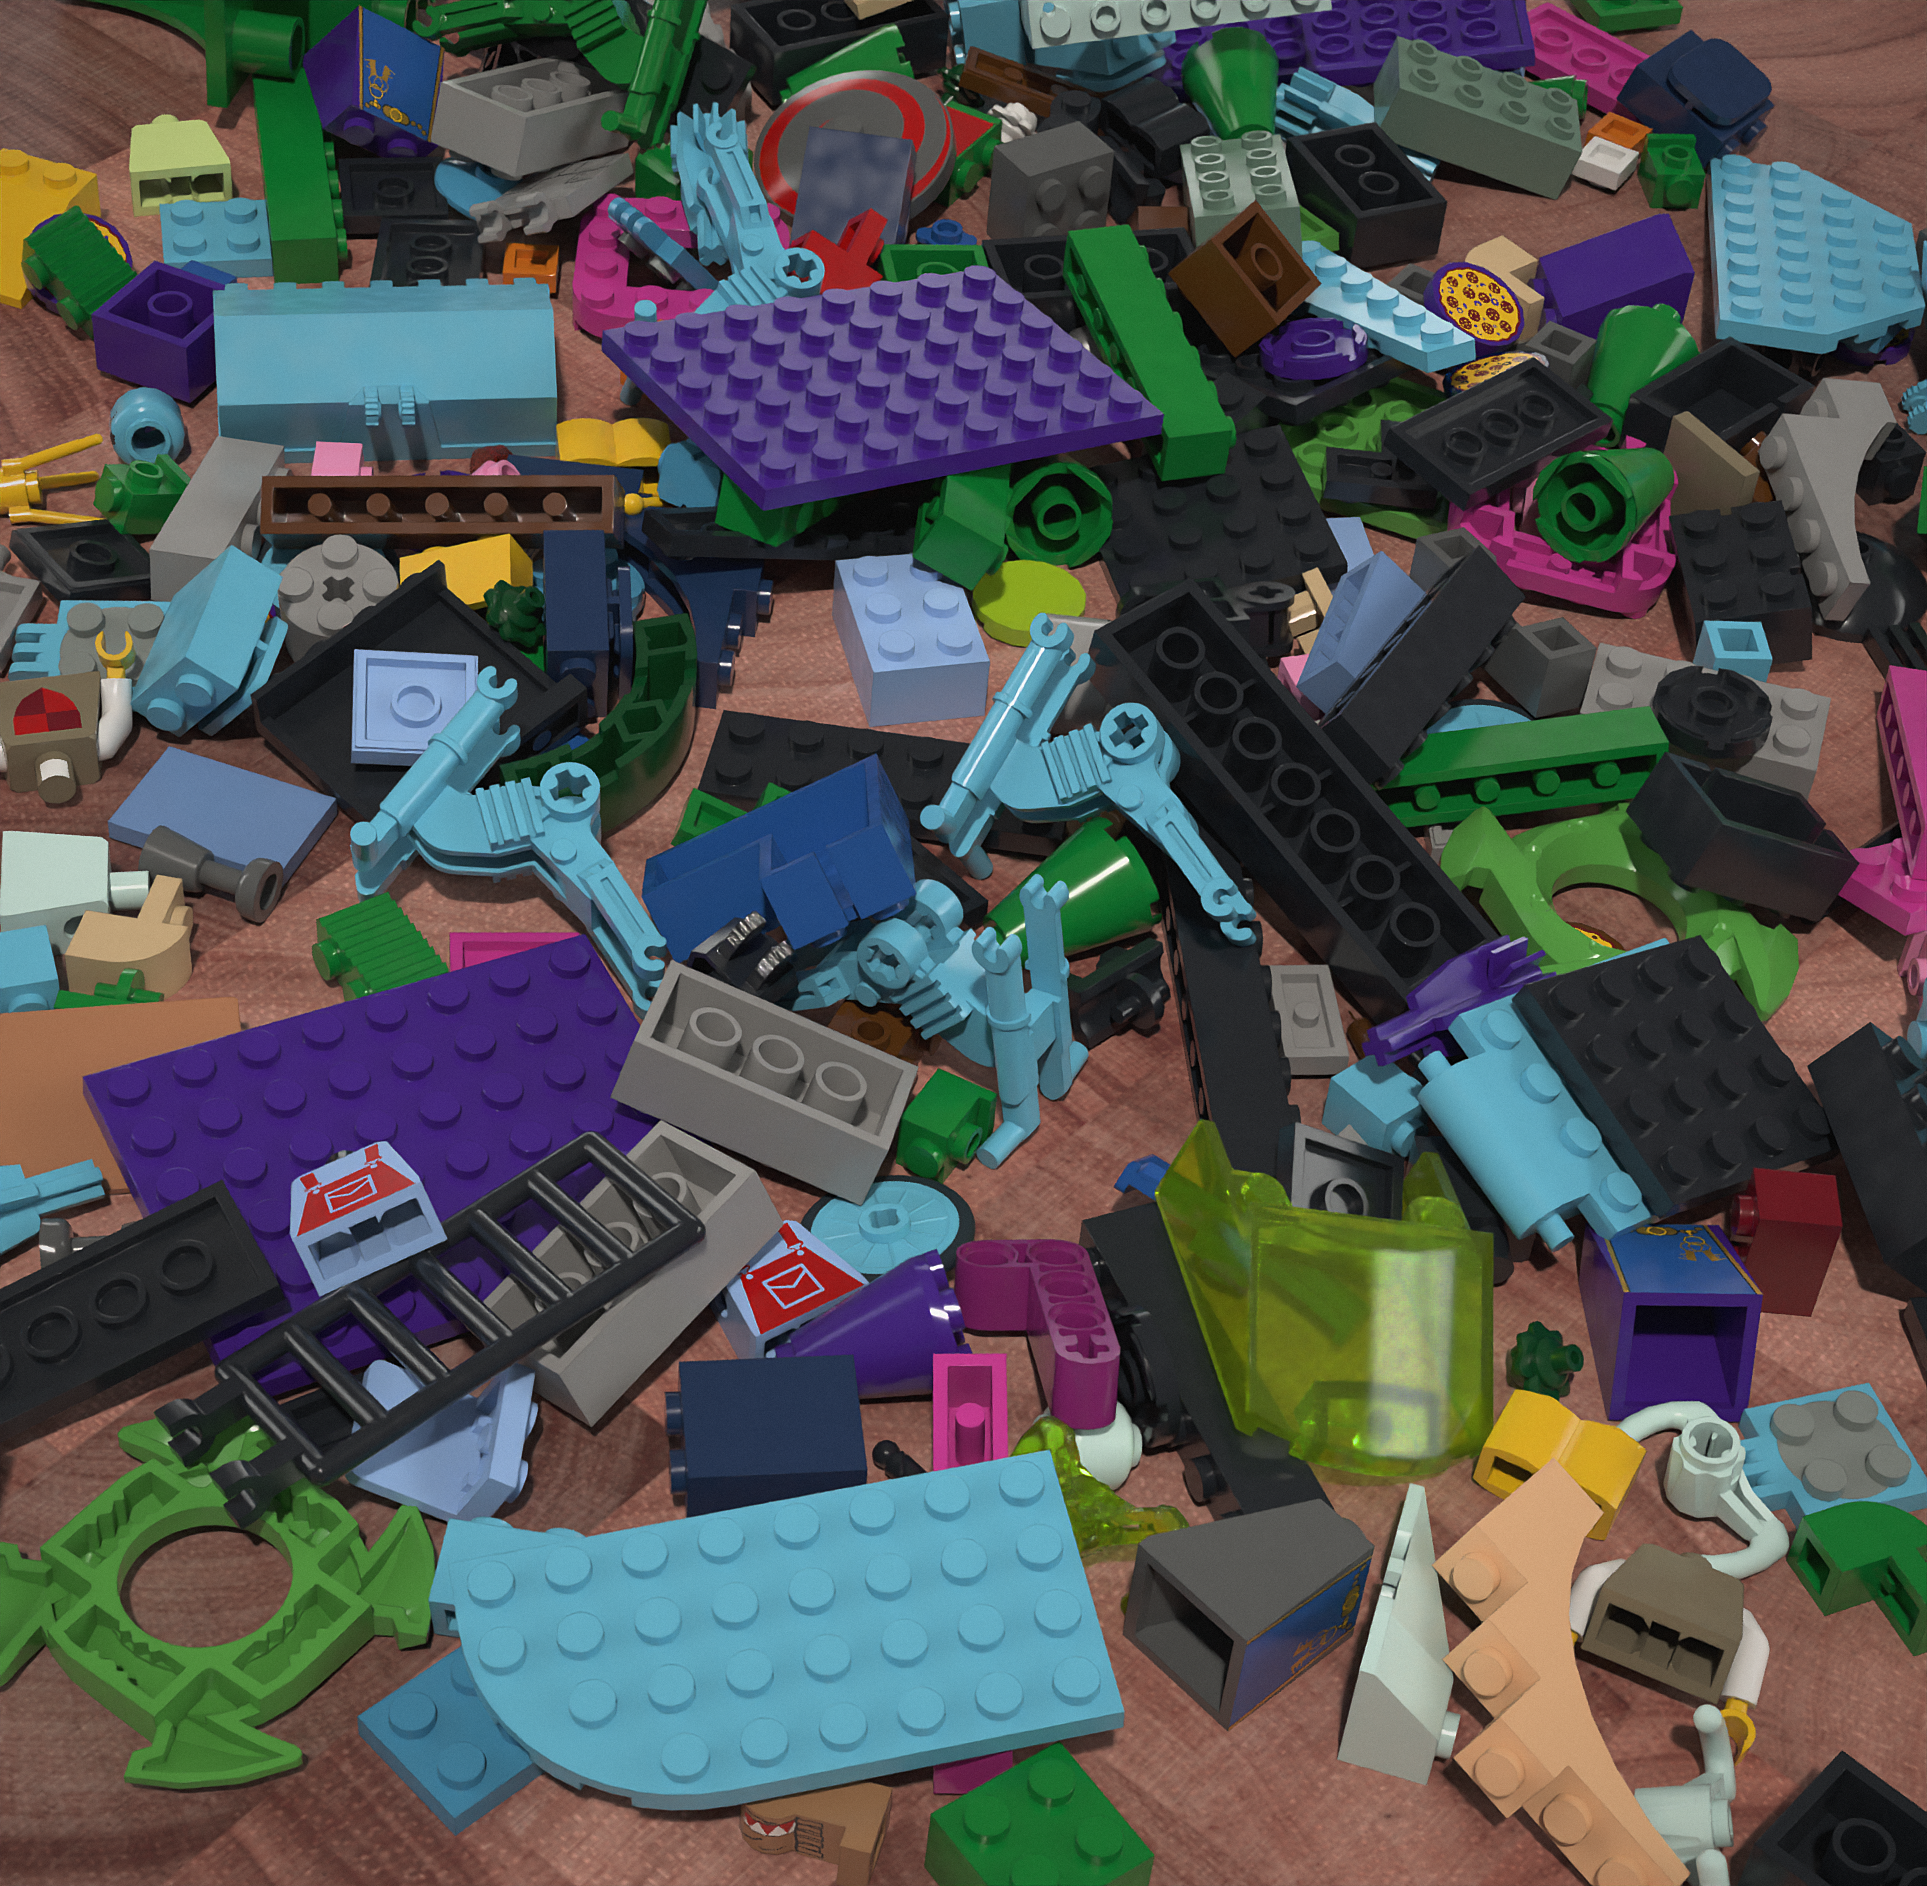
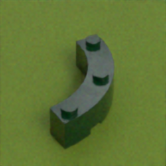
M688 613L633 621L632 689L630 694H624L616 707L599 723V733L571 750L569 743L544 754L499 765L500 787L505 786V782L515 780L516 784L520 783L521 779L530 777L532 786L540 787L542 777L553 766L566 762L583 764L590 768L599 779L601 834L628 820L649 804L667 786L679 769L689 749L694 731L697 646ZM569 787L558 791L559 798L566 796L582 798V793L579 795L573 794Z

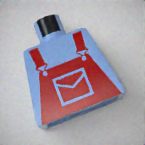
M387 1141L373 1143L355 1152L350 1150L336 1152L328 1158L324 1166L299 1176L291 1183L290 1235L319 1296L447 1240L419 1176Z
M785 1220L783 1221L784 1225L717 1294L709 1305L738 1359L777 1358L774 1347L791 1342L789 1334L860 1290L869 1282L862 1274L797 1221Z

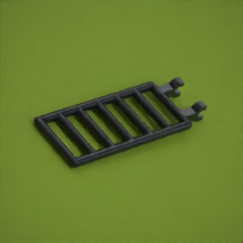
M595 1131L584 1132L442 1221L441 1226L447 1240L329 1292L222 1359L214 1370L218 1385L194 1400L184 1398L171 1401L154 1411V1414L159 1424L171 1437L183 1431L180 1435L170 1440L168 1445L172 1453L185 1468L208 1452L217 1434L247 1415L275 1444L249 1462L234 1460L209 1473L213 1484L229 1500L223 1504L227 1515L242 1531L266 1512L272 1497L303 1477H306L311 1484L318 1487L330 1485L696 1247L705 1238V1225L695 1214L604 1136ZM590 1162L667 1230L633 1251L557 1183ZM532 1199L608 1269L573 1290L498 1220ZM473 1237L540 1299L547 1308L512 1330L437 1258ZM410 1275H413L486 1347L450 1370L377 1296ZM351 1313L424 1388L387 1410L315 1336ZM287 1353H290L361 1427L324 1452L252 1376Z

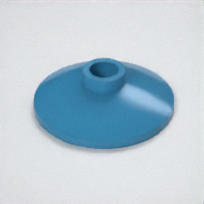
M449 157L438 165L434 176V183L437 190L447 198V203L463 215L476 220L475 216L471 217L469 209L473 204L496 200L524 179L507 180L499 178L492 174V168L479 162H464Z

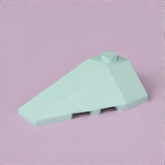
M1410 1483L1360 1666L1337 1760L1427 1785L1434 1757L1450 1759L1461 1715L1446 1711L1454 1679L1452 1670L1442 1660L1449 1653L1438 1574L1432 1566L1436 1560L1426 1494L1423 1486Z

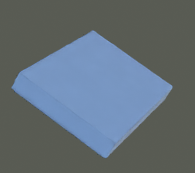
M169 746L109 819V838L143 848L151 832L159 825H163L211 850L214 854L215 862L236 869L244 870L256 858H268L280 862L284 875L283 888L337 816V798Z

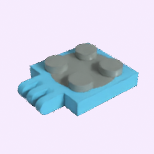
M61 600L57 624L25 623L17 627L15 635L17 644L14 645L12 652V661L14 663L10 665L8 679L9 681L94 671H100L101 679H107V669L99 661L96 651V637L101 631H104L106 638L105 652L116 655L125 649V631H128L133 640L136 657L134 663L125 672L126 679H132L133 693L171 602Z
M1869 1383L1744 1409L1738 1428L1745 1438L1740 1440V1445L1745 1448L1746 1453L1742 1469L1749 1485L1770 1511L1786 1509L1797 1530L1802 1516L1847 1502H1878L1894 1506L1906 1512L1927 1508V1477Z

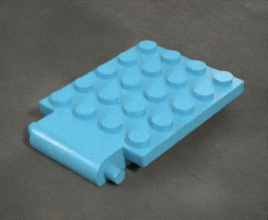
M1662 938L1595 964L1670 943L1666 938ZM1517 993L1461 1013L1449 1026L1448 1030L1469 1057L1468 1059L1451 1066L1441 1051L1438 1050L1426 1056L1418 1064L1419 1069L1429 1082L1418 1093L1417 1100L1518 1240L1538 1232L1551 1252H1555L1563 1248L1575 1237L1564 1220L1580 1213L1583 1214L1597 1235L1609 1241L1648 1224H1654L1665 1219H1659L1511 1000Z

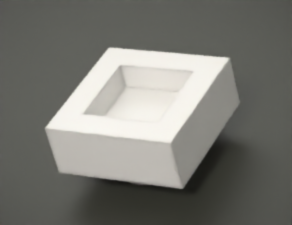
M1595 136L1582 149V154L1571 174L1586 179L1593 186L1616 191L1636 169L1639 152Z

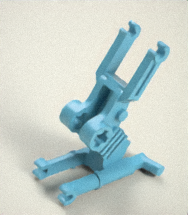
M720 122L711 123L706 129L704 149L713 158L721 180L718 185H712L713 169L711 167L702 169L697 178L696 194L705 202L730 260L732 275L728 277L727 281L724 279L719 281L718 288L694 313L706 314L724 311L728 306L736 304L755 306L773 303L777 298L785 296L804 298L819 295L825 272L822 260L817 254L805 248L798 247L786 250L783 248L772 217L769 215L767 202L739 142V135L732 133L729 134L728 139L721 140L722 124ZM795 271L797 276L787 277L788 272ZM809 276L808 281L801 283L798 278H805ZM650 300L637 302L634 307L635 321L657 322V307L655 303ZM627 377L620 392V398L626 405L633 406L640 402L644 392Z
M1045 613L1038 614L1030 626L1032 640L1002 691L996 692L992 698L995 703L953 772V782L939 806L929 805L922 810L920 814L921 824L932 831L942 843H949L951 853L960 859L970 875L975 879L981 880L987 878L993 870V863L982 849L981 844L995 820L1000 818L1006 807L1014 816L1029 823L1078 820L1081 824L1086 822V819L1089 817L1101 816V813L1104 811L1108 813L1117 810L1178 864L1201 896L1203 908L1211 918L1220 922L1222 932L1230 942L1243 947L1254 944L1257 938L1250 928L1237 929V924L1242 920H1254L1257 913L1246 902L1238 891V887L1228 877L1199 836L1196 821L1170 789L1169 783L1179 771L1180 753L1154 714L1146 706L1139 703L1118 705L1105 716L1100 731L1097 732L1090 723L1083 726L1084 729L1072 730L1068 732L1069 735H1060L1049 743L1052 737L1049 732L1077 685L1087 682L1093 676L1096 670V663L1088 653H1083L1079 657L1077 664L1070 666L1076 658V654L1070 647L1074 640V633L1066 623H1060L1056 628V632L1048 636L1053 630V623ZM1133 722L1136 727L1123 734L1121 730Z
M488 666L478 675L477 690L441 733H435L428 740L429 747L380 803V811L371 822H359L352 827L350 831V847L353 865L358 870L354 876L359 903L383 894L401 871L406 870L419 854L430 866L441 872L456 875L492 876L493 883L501 882V878H507V880L516 879V875L522 874L523 877L529 876L533 872L553 892V896L557 900L562 901L585 924L592 939L632 998L634 1012L644 1020L652 1003L648 998L655 996L665 975V963L659 959L650 960L649 957H664L667 953V940L659 934L615 863L600 845V784L596 774L583 764L566 762L550 768L542 777L540 787L532 786L530 777L521 779L520 783L515 784L514 780L505 782V786L502 787L496 784L489 786L488 790H483V787L477 788L476 795L470 793L500 757L513 754L519 748L521 742L518 725H511L505 734L498 735L500 734L499 717L517 701V681L510 678L503 687L496 688V668ZM569 787L573 794L579 795L582 793V798L578 796L559 798L558 791Z
M1034 874L1020 890L1019 894L1024 908L1029 959L1025 962V969L1030 970L1032 988L1027 993H1024L1020 957L1022 944L1019 937L1015 934H1010L999 945L996 941V931L992 927H987L974 940L976 934L971 928L965 932L959 928L963 920V908L957 896L942 883L931 879H923L916 882L917 895L908 898L909 904L907 907L893 915V918L882 919L878 923H871L870 919L849 922V926H847L848 932L834 943L821 948H813L811 943L794 950L795 953L789 962L795 968L799 984L774 1003L788 1011L828 1007L841 999L858 1000L868 1007H873L878 1002L902 1004L899 1009L905 1016L911 1014L913 1017L910 1021L916 1029L919 1027L923 1029L921 1036L925 1040L938 1034L970 1060L987 1067H996L1004 1122L976 1151L980 1162L990 1169H996L1041 1123L1037 1092L1038 1083L1045 1097L1051 1100L1058 1099L1071 1087L1072 1080L1089 1056L1086 1047L1072 1039L1067 987L1070 968L1069 962L1064 955L1060 909L1069 899V890L1063 881H1057L1047 893L1043 887V877L1039 874ZM787 939L785 942L793 949L789 939ZM817 966L815 969L805 970L807 967Z

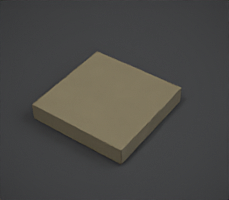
M1689 411L1673 416L1664 455L1670 461L1678 478V486L1671 499L1670 516L1686 514L1696 510L1720 509L1721 516L1730 515L1731 507L1750 504L1760 471Z

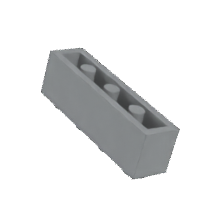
M221 436L216 437L149 549L152 601L171 602L173 596L231 545L253 559H257L262 535H260L262 476H293L292 470L285 468L283 445Z

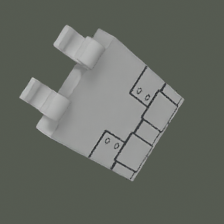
M624 153L552 167L549 172H535L496 200L473 204L469 209L471 217L475 216L479 232L482 234L477 237L479 244L502 241L505 239L508 231L517 227L526 226L524 232L527 236L549 232L556 221L575 216L633 174L634 171L629 154Z

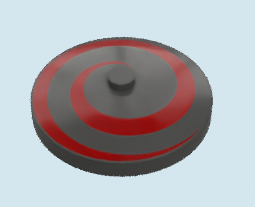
M863 70L842 73L819 80L787 99L766 122L758 137L754 153L755 175L766 202L777 206L781 212L780 219L792 227L809 126L913 140L917 160L910 196V219L926 209L944 189L954 169L957 144L949 112L934 91L921 82L902 74L879 70Z

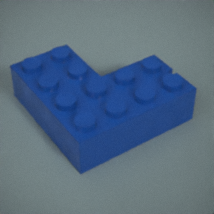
M874 754L647 859L641 897L661 936L667 940V948L674 961L678 963L689 959L690 953L694 948L733 918L744 919L755 910L766 921L762 927V934L768 933L782 925L794 950L811 943L813 948H821L842 938L848 932L847 926H849V921L860 917L862 920L869 916H872L873 920L886 919L902 911L909 904L908 898L917 895L909 820L877 754Z

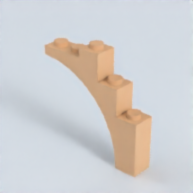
M1552 1458L1432 1564L1435 1570L1483 1622L1442 1660L1494 1717L1454 1759L1506 1818L1522 1806L1592 1886H1680L1691 1873L1650 1823L1617 1770L1592 1717L1576 1666L1569 1618L1572 1572L1584 1538L1604 1512L1557 1460Z

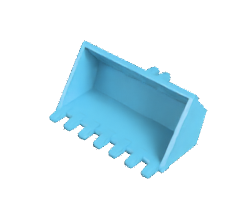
M480 278L466 279V285L441 286L440 280L429 279L418 280V286L393 287L392 281L379 280L370 281V287L345 288L342 281L322 282V288L296 289V283L278 282L274 283V289L248 290V284L229 283L225 284V290H213L218 430L221 437L283 445L285 463H313L317 441L362 443L364 461L506 458L509 454L528 457L555 456L556 425L558 424L554 316L548 284H537L535 278H514L512 285H489L488 279Z

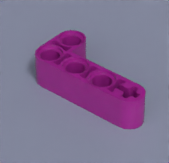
M1056 1239L977 1240L964 1243L958 1247L956 1251L954 1292L965 1326L985 1331H1027L1050 1414L1058 1423L1074 1429L1091 1430L1103 1428L1115 1421L1120 1346L1086 1249L1077 1243Z

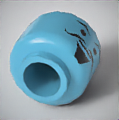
M147 387L129 390L117 399L110 411V439L114 451L125 463L130 464L134 460H143L155 464L157 454H168L172 460L176 459L184 444L185 429L180 407L170 395L158 389Z

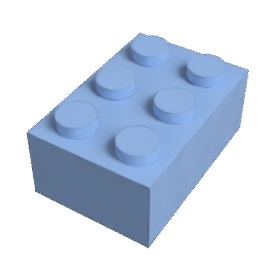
M913 554L880 557L864 556L858 559L835 561L832 617L869 727L985 716L990 659L961 584L913 558Z

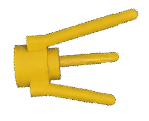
M93 434L22 458L1 460L0 514L9 513L11 524L38 522L56 525L106 519L32 509V505L43 503L42 490L96 482L99 479V474L96 471L40 477L38 470H27L100 445L103 437L100 434Z

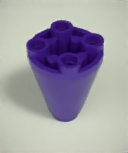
M937 1249L906 1259L789 1334L791 1342L774 1347L777 1358L854 1355L859 1399L933 1394V1354H973L969 1343L963 1344L965 1343V1338L962 1330L966 1329L955 1292L953 1288H949L947 1276Z

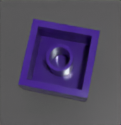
M154 260L91 314L97 369L129 382L158 389L173 398L191 403L216 380L213 290H225V285Z

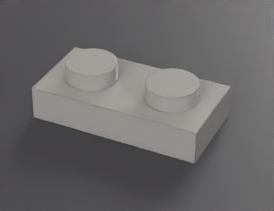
M1269 965L1272 974V994L1268 1004L1270 1010H1278L1280 1013L1282 1033L1278 1053L1279 1057L1289 1058L1291 1075L1338 1074L1347 1069L1349 1052L1329 965Z

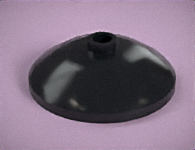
M1856 531L1860 554L1870 585L1844 621L1824 620L1796 551L1800 563V571L1803 574L1812 606V633L1838 641L1863 643L1868 627L1878 626L1881 632L1886 634L1888 625L1899 624L1903 632H1906L1909 623H1921L1927 612V581L1915 563L1894 545L1873 535Z

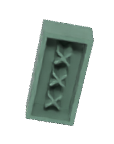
M1397 36L1373 84L1375 122L1395 144L1557 200L1582 154L1577 100L1573 99L1568 93L1557 88L1545 89L1528 83L1523 77L1513 72L1500 73L1483 67L1477 60L1468 56L1455 57L1441 52L1426 41L1418 39L1411 41Z
M1251 131L1243 134L1241 139L1222 141L1216 136H1202L1193 139L1191 144L1180 145L1184 205L1189 207V230L1194 249L1256 200L1303 259L1300 206L1280 134L1272 135L1268 131Z

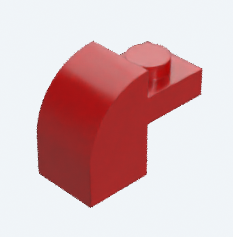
M870 208L848 221L837 245L815 230H811L793 240L788 249L805 248L817 254L822 260L825 272L819 295H822L828 289L852 290L870 287L872 283L881 281L883 275L869 266L875 261L883 248L884 240L880 238V235L888 219ZM795 271L788 272L787 277L797 276ZM809 276L805 278H798L800 282L803 283L808 281Z

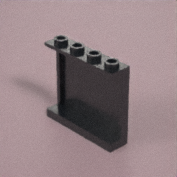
M440 560L434 562L421 573H414L408 576L393 593L375 606H368L362 609L351 623L330 638L316 642L309 648L305 656L281 673L269 676L266 684L250 694L257 731L324 793L337 798V804L357 823L371 822L380 811V803L412 766L351 763L354 649L478 656V675L488 666L496 668V688L503 687L510 678L517 681V701L499 717L500 734L498 735L505 734L511 725H518L520 728V746L513 754L500 757L470 792L472 795H476L477 788L483 787V790H488L489 786L499 784L500 787L499 765L528 759L556 749L589 724L587 688L571 674L556 683L515 646L503 640L499 632L447 588L445 564Z

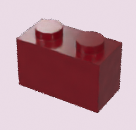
M1753 1168L1745 1195H1735L1731 1209L1732 1235L1730 1243L1763 1293L1761 1312L1811 1317L1843 1228L1835 1175Z

